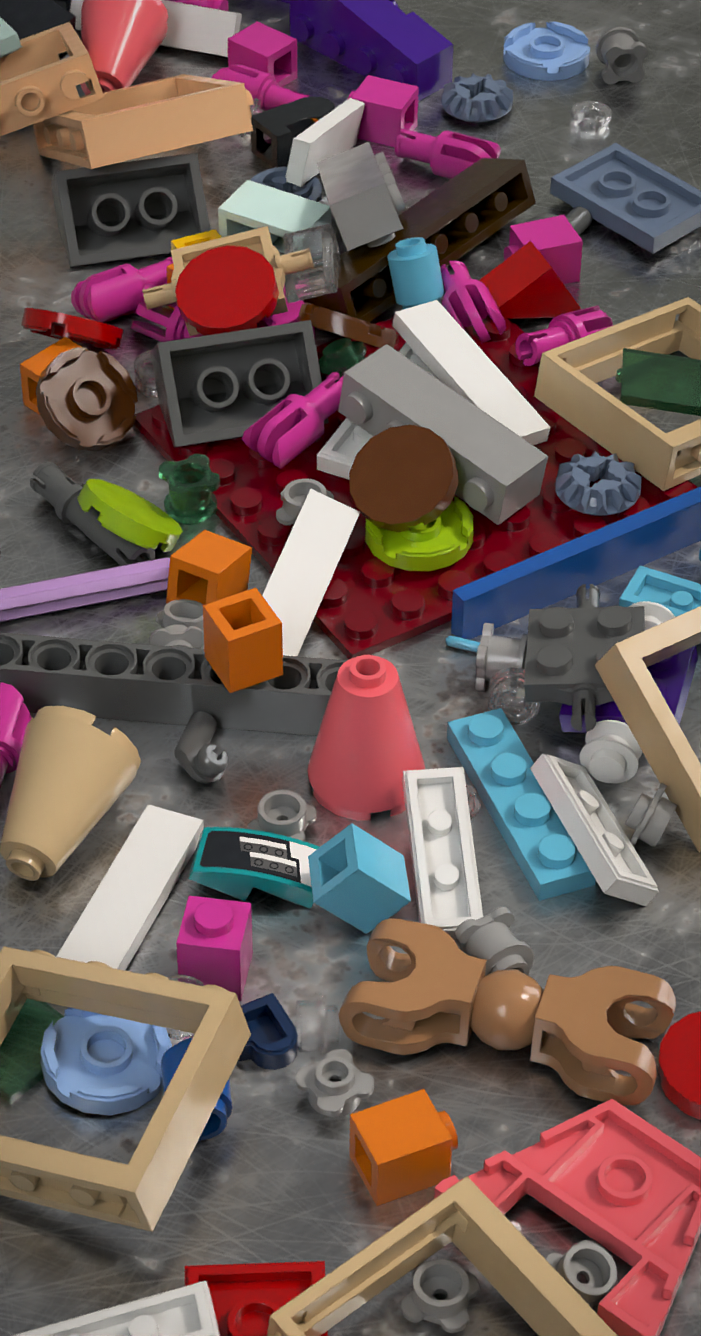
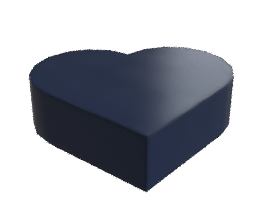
M274 993L241 1005L251 1035L238 1061L251 1059L257 1066L270 1070H277L290 1065L297 1057L298 1033Z

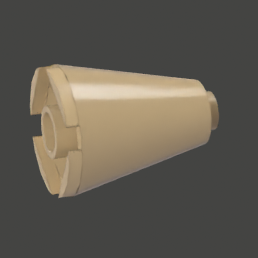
M45 706L38 710L35 718H31L26 726L0 843V853L6 860L7 868L23 879L38 880L40 877L53 876L132 783L140 766L141 760L138 750L128 737L116 727H113L111 734L108 735L92 726L97 716L84 710L67 706Z

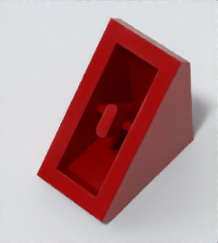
M531 241L478 280L489 289L504 319L551 318L581 310L554 269Z

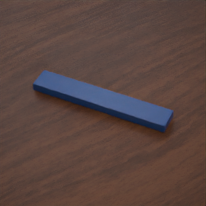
M701 486L454 589L452 595L451 632L456 637L468 640L482 635L484 623L494 624V629L529 615V609H543L576 595L578 587L586 584L587 590L590 588V584L597 586L632 571L640 565H646L700 542Z

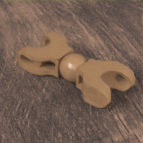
M386 919L378 923L373 929L367 944V956L370 968L375 975L389 982L361 981L357 983L345 996L338 1014L341 1027L349 1039L363 1046L399 1055L422 1052L441 1043L467 1046L472 1031L482 1042L498 1051L520 1050L532 1044L530 1061L551 1066L559 1073L563 1082L579 1096L603 1102L614 1099L621 1105L633 1106L642 1103L651 1094L657 1075L654 1056L649 1048L630 1038L654 1039L663 1034L674 1016L676 997L673 989L665 980L655 975L612 965L592 969L581 976L571 978L549 974L544 990L535 979L517 969L497 970L485 976L486 960L466 955L458 948L455 940L441 928L403 919ZM390 946L402 948L407 954L396 952ZM643 1001L653 1006V1008H644L631 1002ZM362 1012L371 1013L384 1019H374ZM614 1070H622L632 1076H623Z

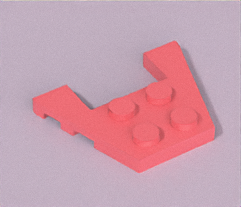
M610 1099L540 1133V1142L513 1155L505 1150L484 1160V1168L468 1176L503 1215L524 1195L528 1194L631 1265L633 1268L598 1303L597 1314L618 1336H660L701 1233V1157L614 1099ZM456 1175L442 1180L434 1187V1199L461 1180H458Z

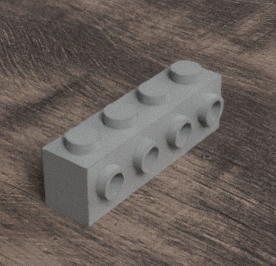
M367 142L317 163L330 209L347 251L366 243L369 248L383 245L395 238L394 232L403 229L398 214L406 211V207L383 151L374 155L370 143Z
M388 344L344 372L338 411L372 436L390 427L409 424L432 430L445 440L455 458L459 481L455 495L497 525L540 494L548 459L545 453Z

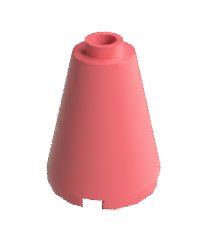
M161 0L83 1L81 8V41L90 55L102 92L130 87L164 40L167 33L168 12ZM85 82L80 84L85 95L91 93Z
M375 655L353 657L344 662L338 670L309 759L307 772L308 779L313 787V796L320 805L335 815L356 821L371 820V813L390 810V817L401 814L406 810L402 784L403 771L425 769V764L398 671L390 661Z

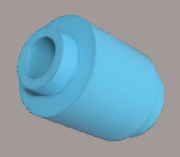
M420 237L408 238L395 244L396 250L387 255L396 303L402 305V310L434 300H438L442 305L441 297L445 294L436 246L426 244L425 239Z

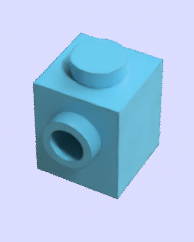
M353 823L308 856L313 902L365 934L373 930L378 923L395 915L401 908L411 902L404 855Z

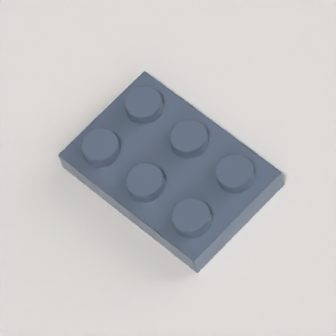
M617 143L551 177L550 194L573 208L583 207L587 209L593 219L652 254L701 227V191Z

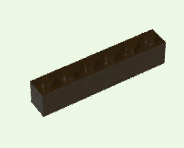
M479 159L399 214L403 229L394 232V239L377 247L369 248L366 243L346 251L300 282L298 287L303 302L363 321H372L396 304L387 255L396 250L395 244L408 238H424L426 244L436 246L440 268L444 264L447 267L450 265V261H456L536 204L525 160Z

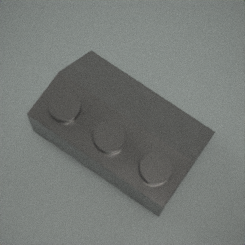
M197 152L121 162L94 169L84 167L55 171L51 182L59 232L70 268L171 254V240L210 231Z
M311 320L160 342L150 352L159 404L174 448L242 438L246 429L290 394L306 396L322 383ZM328 418L324 420V425L329 423Z

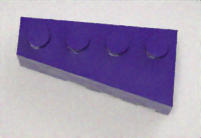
M290 0V36L297 39L299 43L364 77L370 75L419 87L418 102L443 89L444 84L452 82L453 44L413 11L405 14L395 0Z

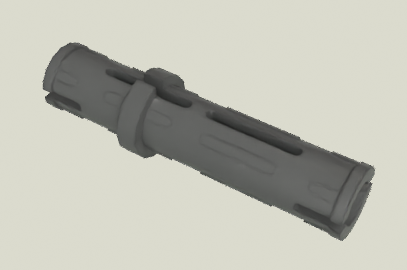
M51 461L45 462L35 469L33 474L45 484L42 485L36 478H31L30 487L55 507V512L59 519L65 524L69 525L71 523L77 526L120 566L147 561L140 555L141 553L148 559L155 558V551L152 548L146 549L101 526L102 523L97 520L100 512L93 506L86 513L81 509L77 498L85 484H76L56 463Z

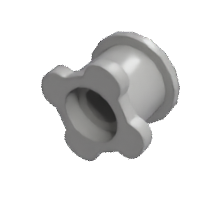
M616 27L603 33L598 39L596 54L601 63L606 65L601 71L604 82L611 85L617 81L629 80L631 83L641 81L645 76V71L642 67L643 59L648 55L646 46L639 42L635 32L626 27Z
M484 623L476 656L475 690L485 692L487 681L515 684L516 690L522 691L525 684L528 634L524 633L521 639L493 635L494 624Z
M498 907L490 915L477 920L468 919L462 922L455 931V936L460 942V950L466 955L486 960L485 976L497 970L514 969L529 975L530 969L533 966L535 957L532 948L524 941H518L510 930L515 917L507 907Z

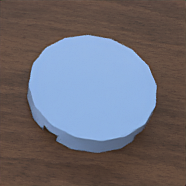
M547 22L546 28H535V23H526L511 30L504 40L503 61L510 70L526 78L542 81L569 79L582 73L589 65L590 46H588V38L583 32L567 24Z
M69 1007L64 1010V1017L59 1019L54 1026L52 1021L44 1032L41 1047V1069L47 1087L62 1103L83 1113L111 1116L134 1111L158 1095L163 1088L161 1059L164 1053L172 1047L165 1027Z

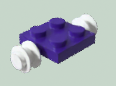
M643 601L629 606H644L645 630L675 618L668 608L655 602ZM696 645L647 667L679 726L698 661ZM615 701L596 705V726L590 731H586L585 715H583L582 732L575 730L571 726L572 705L562 704L559 712L562 732L586 733V744L580 752V763L586 768L589 775L605 783H623L633 778L638 770V759L642 755V750Z

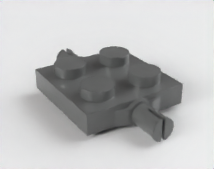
M586 584L578 587L576 591V608L552 607L548 609H529L524 684L526 702H558L572 705L570 723L575 730L581 732L583 715H585L586 731H590L596 726V705L614 701L595 664L616 643L645 631L644 606L599 607L601 593L599 588L593 584H590L589 599L586 596Z

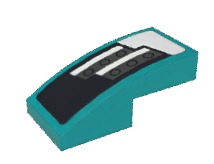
M204 827L199 837L188 879L243 901L247 899L251 890L255 887L311 909L314 902L308 856L320 848V846L265 831L230 827Z

